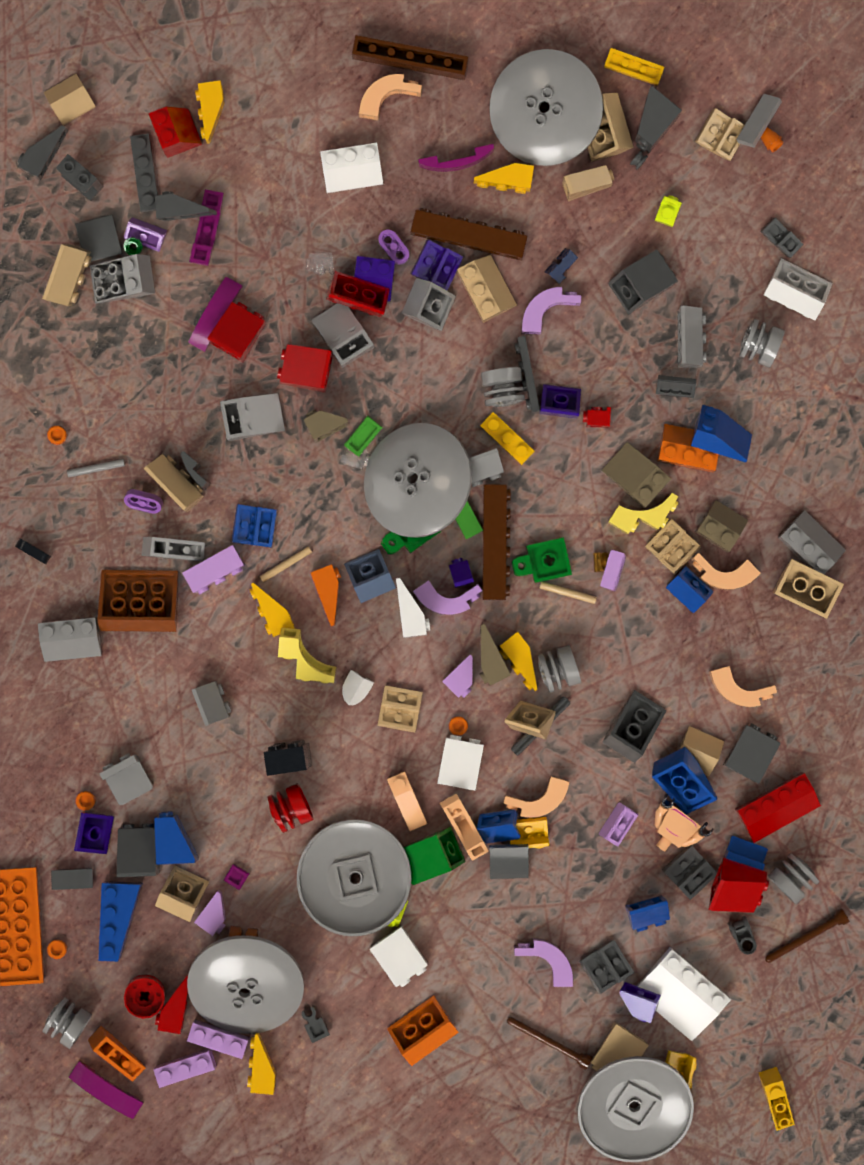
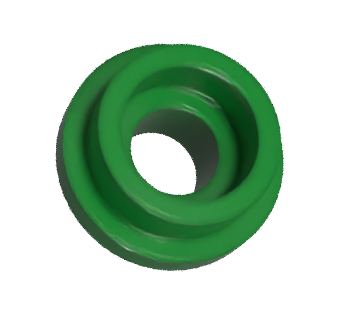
M130 237L126 239L124 250L128 255L131 256L142 252L143 245L138 238ZM131 243L136 245V249L131 247Z

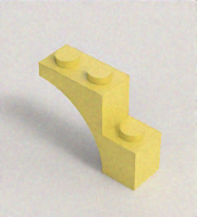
M671 493L662 504L644 511L630 510L619 505L608 523L626 534L636 530L639 525L637 519L655 530H658L660 527L664 528L669 520L666 517L669 511L674 512L679 504L676 501L678 496Z
M281 627L278 657L297 659L296 679L334 683L336 667L326 665L309 654L301 639V629Z

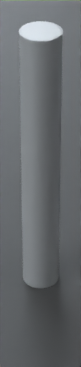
M124 459L70 469L67 470V475L69 478L123 467L125 463Z

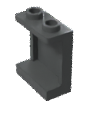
M69 154L56 167L62 174L61 176L90 201L103 188L99 180Z
M751 723L750 726L744 725L739 739L723 765L759 784L781 743L777 741L778 737L769 732L767 735L761 733V728Z

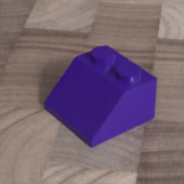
M357 256L354 277L389 288L387 302H391L395 261Z

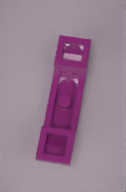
M490 144L474 148L475 156L438 163L437 156L418 159V164L421 168L438 172L462 170L486 159L494 152V145Z
M206 189L204 191L202 205L216 210L217 215L200 217L195 242L192 246L190 263L209 265L224 197L222 192Z
M228 277L224 278L199 319L188 343L204 352L207 350L210 344L207 340L208 336L229 305L235 301L243 287L242 285Z
M80 1060L69 1076L73 1082L86 1092L131 1119H134L144 1103L129 1092H124L95 1073V1070Z

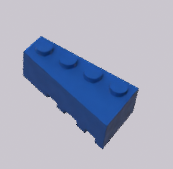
M104 881L102 883L98 961L118 962L121 959L143 883Z

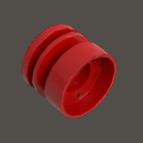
M298 783L286 788V798L283 797L280 791L276 792L278 801H276L272 794L267 796L271 815L283 833L288 831L286 822H288L292 829L295 828V818L302 825L314 820L307 799Z
M148 974L138 975L128 983L124 994V1004L128 1012L142 1019L151 1018L158 1014L165 1000L163 984L155 976ZM141 991H143L144 993H146V992L148 991V992H149V995H148V998H149V999H147V998H143V999H142V998H141V995H142Z

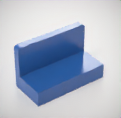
M687 566L666 586V589L692 613H695L714 592Z
M515 809L479 814L477 830L484 843L520 839L521 835L516 827L518 814Z
M731 836L724 857L763 870L765 866L763 862L768 849Z

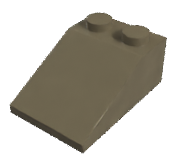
M628 442L601 470L642 508H646L671 480L657 465Z
M485 623L480 626L482 670L480 676L484 684L488 683L491 686L511 674Z

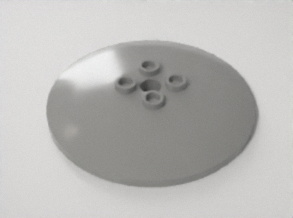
M536 50L516 58L499 75L490 98L491 124L500 143L516 158L539 166L562 164L580 155L596 137L603 117L602 92L593 72L575 56L559 50ZM542 102H548L550 105L546 113L540 111Z
M415 423L396 429L378 444L366 467L364 492L371 513L387 530L405 537H425L443 530L457 518L468 500L472 484L470 459L462 443L444 428L428 423ZM413 474H417L418 479L415 483L410 482V478Z
M346 820L324 828L311 839L299 860L297 888L305 910L317 924L339 935L364 936L383 929L400 914L410 894L412 872L405 849L392 833L372 822ZM354 873H358L361 877L360 882L357 884L351 882V875Z
M244 935L227 937L204 948L191 964L187 988L193 1006L205 1020L226 1031L255 1034L272 1030L288 1021L294 1015L303 998L304 979L297 961L283 947L264 938ZM242 988H247L248 990H250V992L243 993L240 990Z
M642 1056L618 1059L596 1071L583 1087L577 1107L579 1126L588 1143L604 1156L623 1162L648 1161L669 1152L686 1135L694 1112L693 1097L684 1077L669 1064L658 1059ZM632 1102L639 1103L637 1108L629 1107Z

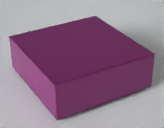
M233 864L223 881L240 890L250 873Z

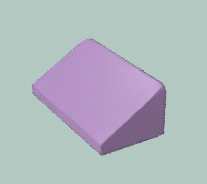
M615 550L610 551L600 584L601 587L616 591L626 559L624 553Z
M618 802L600 830L599 835L618 847L639 814Z

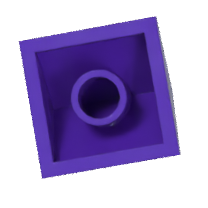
M543 384L540 414L577 419L580 411L581 389Z
M89 811L81 812L74 851L107 854L114 816Z

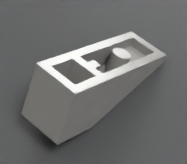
M143 537L142 556L204 561L205 542Z

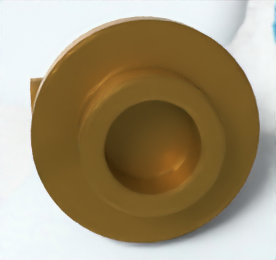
M607 552L593 553L594 572L605 571L609 554Z

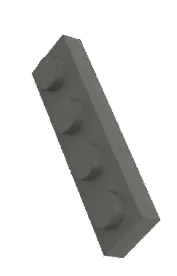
M150 135L130 136L140 212L156 211L155 196H158Z
M521 336L514 343L515 351L521 357V361H518V366L521 368V373H524L525 380H522V386L524 391L528 393V399H525L527 410H531L532 414L540 412L526 338Z

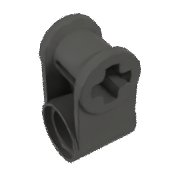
M743 916L741 920L734 923L728 922L729 930L735 939L738 949L747 955L754 953L757 945L746 916ZM745 940L751 941L752 947L750 950H743L742 943Z

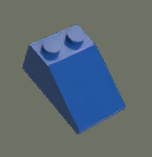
M702 405L696 421L691 446L747 462L752 434L723 411Z
M686 747L654 762L652 778L672 800L675 798L674 802L686 815L717 800V796L697 759Z
M662 895L625 906L632 930L636 929L637 932L647 930L648 926L655 924L656 927L664 925L666 920H670L668 902Z

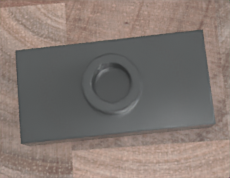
M658 375L656 394L694 398L696 379Z

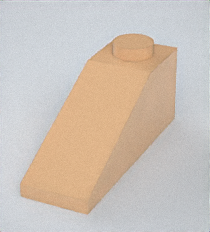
M403 771L387 778L409 831L426 825L427 821L406 772Z

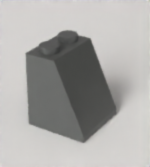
M651 86L647 94L635 138L636 146L641 151H647L648 153L653 150L672 127L682 111L653 86Z
M655 250L623 269L608 284L627 313L631 314L671 288L678 280L674 272L668 267L664 257L658 250Z
M154 823L142 824V827H134V824H123V828L118 829L117 877L158 875L160 873V864L156 865Z

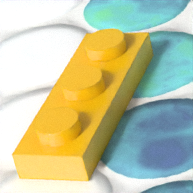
M610 48L604 68L658 86L664 70V66Z
M494 412L480 425L521 466L535 452Z

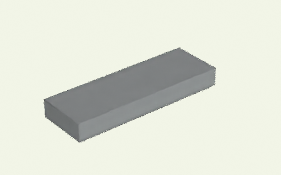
M763 94L736 139L739 144L755 148L782 103L781 99Z

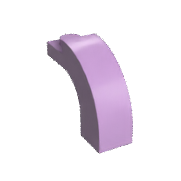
M562 287L550 288L539 293L525 310L522 321V334L541 335L544 313L556 305L580 306L581 295H577V292H565V295H562Z
M427 581L413 592L418 600L431 611L444 615H454L470 609L467 601L470 600L472 603L481 597L479 593L482 590L479 585H476L460 597L445 598L436 592L430 581Z
M533 938V946H530V943H518V946H514L515 956H539L549 962L553 971V987H573V974L570 963L565 954L556 945L543 939Z

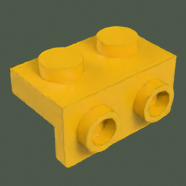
M547 817L517 819L516 827L521 836L520 839L510 840V845L528 844V848L538 849L549 846Z
M668 1050L665 1063L675 1068L684 1077L691 1090L692 1077L697 1066L696 1057L687 1053Z

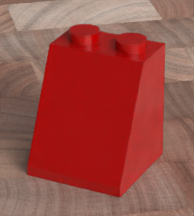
M166 106L148 113L167 158L203 145L188 108Z
M232 302L207 340L213 346L244 362L264 329L266 322L261 314L255 311L252 314L247 311L248 307L244 304Z
M287 344L286 349L283 348L281 360H284L283 367H279L277 378L284 385L326 393L333 358L332 351Z
M723 858L711 886L708 910L754 913L756 907L762 903V892L768 889L769 880H767V872Z

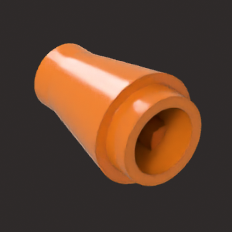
M768 127L761 136L767 150H771L772 153L777 151L784 143L782 137Z

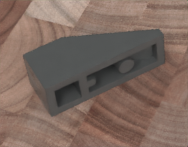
M63 125L28 148L25 154L22 153L20 155L18 167L41 181L68 133L67 128Z
M172 191L162 192V195L155 196L156 219L162 221L217 215L216 210L175 195Z

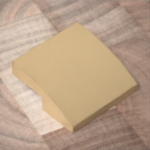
M714 108L695 142L714 154L731 161L740 145L736 139L745 125Z
M672 519L645 546L674 575L701 548Z
M385 686L378 726L415 733L423 692Z

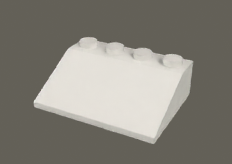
M397 578L396 583L403 637L427 635V631H430L429 618L425 619L423 612L401 579Z
M671 947L667 949L637 985V987L661 995L656 1011L691 1041L731 1001L724 992Z

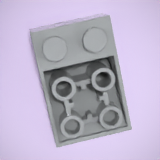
M135 254L90 266L96 304L137 298L155 293L150 256Z
M337 303L311 320L342 368L374 348V344L348 306Z
M278 393L220 401L228 441L285 431Z

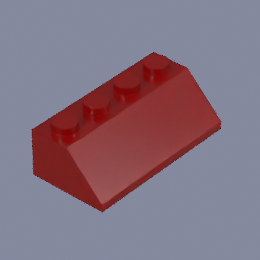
M801 772L736 808L735 811L751 840L755 843L821 805L806 774Z

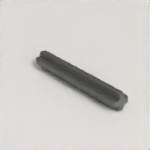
M562 697L550 709L556 711L554 720L570 705V701L566 697ZM525 734L511 750L518 756L537 737Z

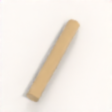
M309 546L260 575L263 583L311 554L312 551Z
M541 582L540 589L595 604L597 599L596 596L547 582Z

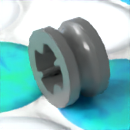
M642 151L630 163V165L636 166V170L648 158L647 155L644 156L642 154Z

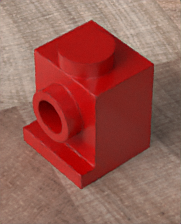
M591 407V410L583 411V422H586V427L609 428L611 407H606V411H603L602 407Z

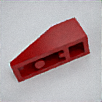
M188 975L163 1007L160 1014L156 1015L155 1025H158L157 1031L175 1034L182 1033L189 995L187 988Z

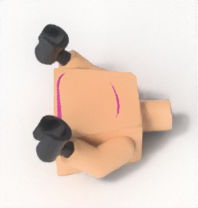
M668 794L664 795L663 801L655 812L654 825L657 828L656 831L662 835L656 844L657 847L666 852L671 843L678 848L688 847L711 835L714 829L706 830L705 827L708 825V822H705L701 827L673 806L675 798L672 801H667Z

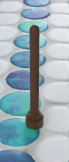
M844 910L836 911V914L833 915L834 918L767 955L765 961L771 963L837 924L840 926L841 924L849 923L850 921Z
M512 1017L507 1019L509 1025L577 1061L576 1063L579 1064L580 1068L584 1070L588 1068L593 1056L587 1053L579 1054Z

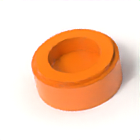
M53 426L48 430L47 437L52 444L61 445L67 439V432L61 426Z
M457 716L450 720L449 730L452 734L460 736L466 733L468 723L463 717Z
M83 791L76 797V805L81 810H90L95 805V796L89 791Z
M60 939L53 940L47 947L48 955L53 959H61L67 953L66 943Z

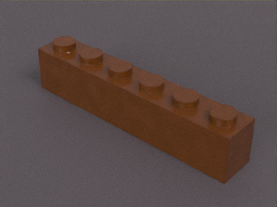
M355 35L352 50V59L460 80H465L468 65V56Z
M426 208L415 210L410 231L413 236L522 261L528 237L524 235L523 231L513 230V232L506 231L505 227L495 225L493 228L481 221H476V223L468 222L469 219L464 217L450 218L449 214L439 212V215L433 214L431 210Z
M484 484L483 600H506V596H510V585H506V577H510V566H506V558H510V547H506V539H510V527H507V520H510V508H507V501L511 500V489H507V485Z

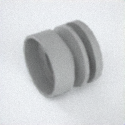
M754 318L746 329L741 341L739 356L744 358L749 350L748 360L751 361L755 354H759L758 364L770 368L780 348L785 330L773 326L766 333V323L763 322L760 329H757L759 320Z
M520 367L501 368L481 373L482 385L492 387V390L484 393L485 397H493L492 399L485 400V406L506 407L525 400V395H516V393L524 391V388L514 386V383L522 381Z
M570 645L557 649L558 658H554L550 651L547 652L548 661H545L543 653L538 655L539 671L549 693L554 692V682H556L559 690L562 689L561 680L564 679L569 687L581 683Z
M790 853L787 857L793 863L790 865L783 860L782 863L786 870L783 872L776 867L768 877L797 905L805 897L801 888L804 886L811 891L813 888L808 881L811 880L815 885L820 881L816 878L814 871L801 858Z
M64 997L49 1014L42 1032L47 1034L51 1028H54L50 1037L54 1038L60 1032L62 1036L59 1043L71 1049L88 1024L92 1014L83 1008L74 1014L75 1003L73 1002L66 1009L65 1006L69 999Z

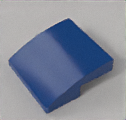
M237 504L231 542L272 548L277 510Z

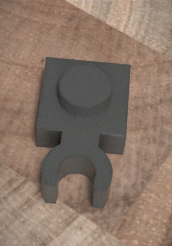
M311 1006L312 1015L307 1016L304 1010L301 1014L309 1022L304 1027L311 1042L314 1043L329 1036L330 1033L323 1018L317 1019L316 1009L314 1006Z

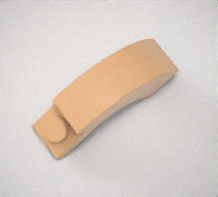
M392 74L378 79L366 90L361 100L359 117L378 120L381 105L387 97L393 94L421 97L422 85L412 80H408L407 83L404 82V74Z
M700 553L691 558L694 561L692 565L699 572L704 571L699 578L709 586L718 589L731 590L743 587L761 574L748 559L734 571L725 573L714 569Z
M730 666L709 671L712 683L718 693L729 702L739 706H760V697L762 700L773 698V694L777 693L775 685L753 691L741 689L733 679Z
M550 776L547 789L540 798L533 801H525L505 795L503 803L507 804L506 808L511 810L515 809L517 811L518 808H521L520 816L540 817L550 813L559 806L567 793L570 782Z
M455 794L440 802L471 860L473 861L489 852L458 795Z

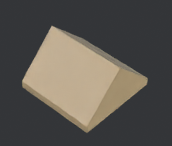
M77 74L44 92L63 126L96 107Z
M520 701L505 718V723L513 730L547 739L556 711Z
M689 726L679 749L686 747L697 759L704 774L710 776L720 758L724 741Z

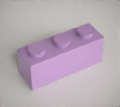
M231 545L182 574L192 592H198L200 595L208 591V586L211 584L219 585L226 581L225 577L229 574L235 576L242 572V567L245 564L235 546Z
M194 1020L187 1042L242 1059L250 1037Z
M206 1049L157 1065L153 1070L158 1086L161 1088L213 1071L216 1068V1063L212 1050Z

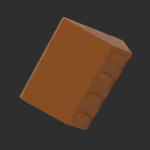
M101 571L97 618L100 631L177 632L178 571Z

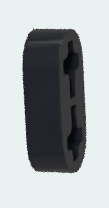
M19 538L15 545L18 549L44 564H47L51 557Z

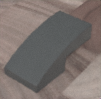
M772 218L760 231L789 258L804 245L776 218Z
M92 868L51 870L52 890L93 888Z

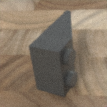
M634 690L602 743L635 763L643 756L667 710Z

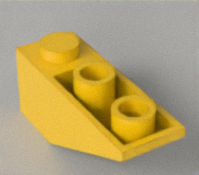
M220 80L198 83V90H195L196 100L200 101L201 108L198 109L199 120H203L204 127H200L202 139L206 140L207 144H210L225 104Z
M514 163L474 177V184H477V187L480 188L494 186L500 191L514 189L516 193L526 194V191L530 192L534 166Z
M252 583V588L249 590L253 599H257L260 606L257 609L260 616L265 617L267 624H264L268 635L272 634L273 637L279 636L281 627L295 629L288 610L259 586Z
M516 632L499 646L501 648L499 653L505 660L510 659L513 663L511 668L517 675L521 673L525 678L522 682L529 691L531 689L536 691L538 689L530 647L522 636Z
M255 1033V1037H251L250 1049H254L253 1056L249 1058V1068H252V1076L248 1075L247 1087H251L250 1093L273 1095L275 1092L276 1071L260 1033Z
M777 1067L758 1072L776 1131L795 1125L784 1083Z

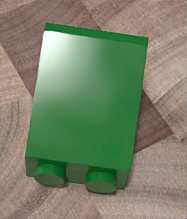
M451 827L403 847L411 866L412 886L450 872L466 862Z

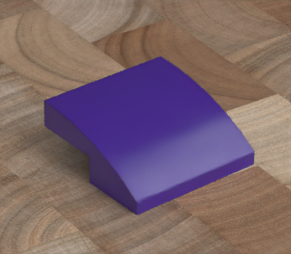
M426 240L410 274L419 279L433 282L441 288L448 290L463 256L431 240Z

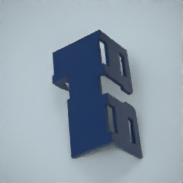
M565 248L556 258L562 260L559 265L556 262H552L545 270V273L549 274L560 284L566 278L563 273L570 268L578 257L570 249Z

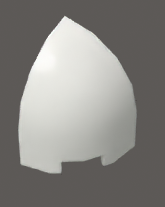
M350 670L342 689L344 701L348 705L360 703L369 693L374 682Z

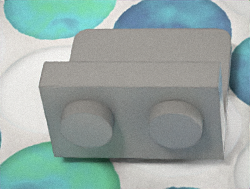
M129 753L119 758L120 762L113 765V763H110L102 768L103 772L99 773L102 780H106L119 805H124L153 788L136 754L132 756Z

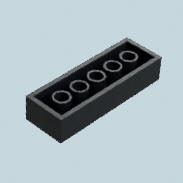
M304 740L293 741L287 744V746L285 742L269 746L268 750L263 752L267 776L304 771L312 766L310 745L305 743Z

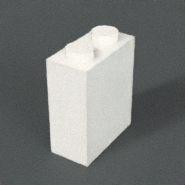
M450 735V738L446 737L437 784L475 791L484 745L480 744L481 740L469 738L468 742L462 741L461 736Z
M402 925L370 947V951L395 987L399 985L401 987L405 986L411 981L410 977L415 974L419 976L427 970L425 967L428 965V962Z

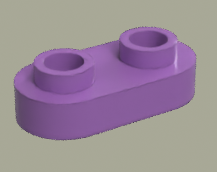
M382 231L378 238L382 249L391 260L395 261V264H405L409 259L407 247L394 231ZM390 237L392 239L391 243H386L384 241L385 238ZM398 252L403 253V257L397 258L396 254Z
M135 489L128 490L124 497V502L128 507L152 514L160 512L163 501L159 496Z

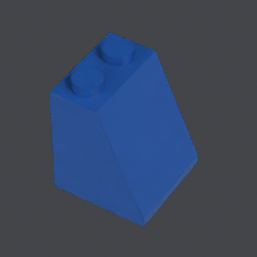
M173 811L159 813V816L154 818L156 865L196 863L199 860V856L179 816L173 815Z

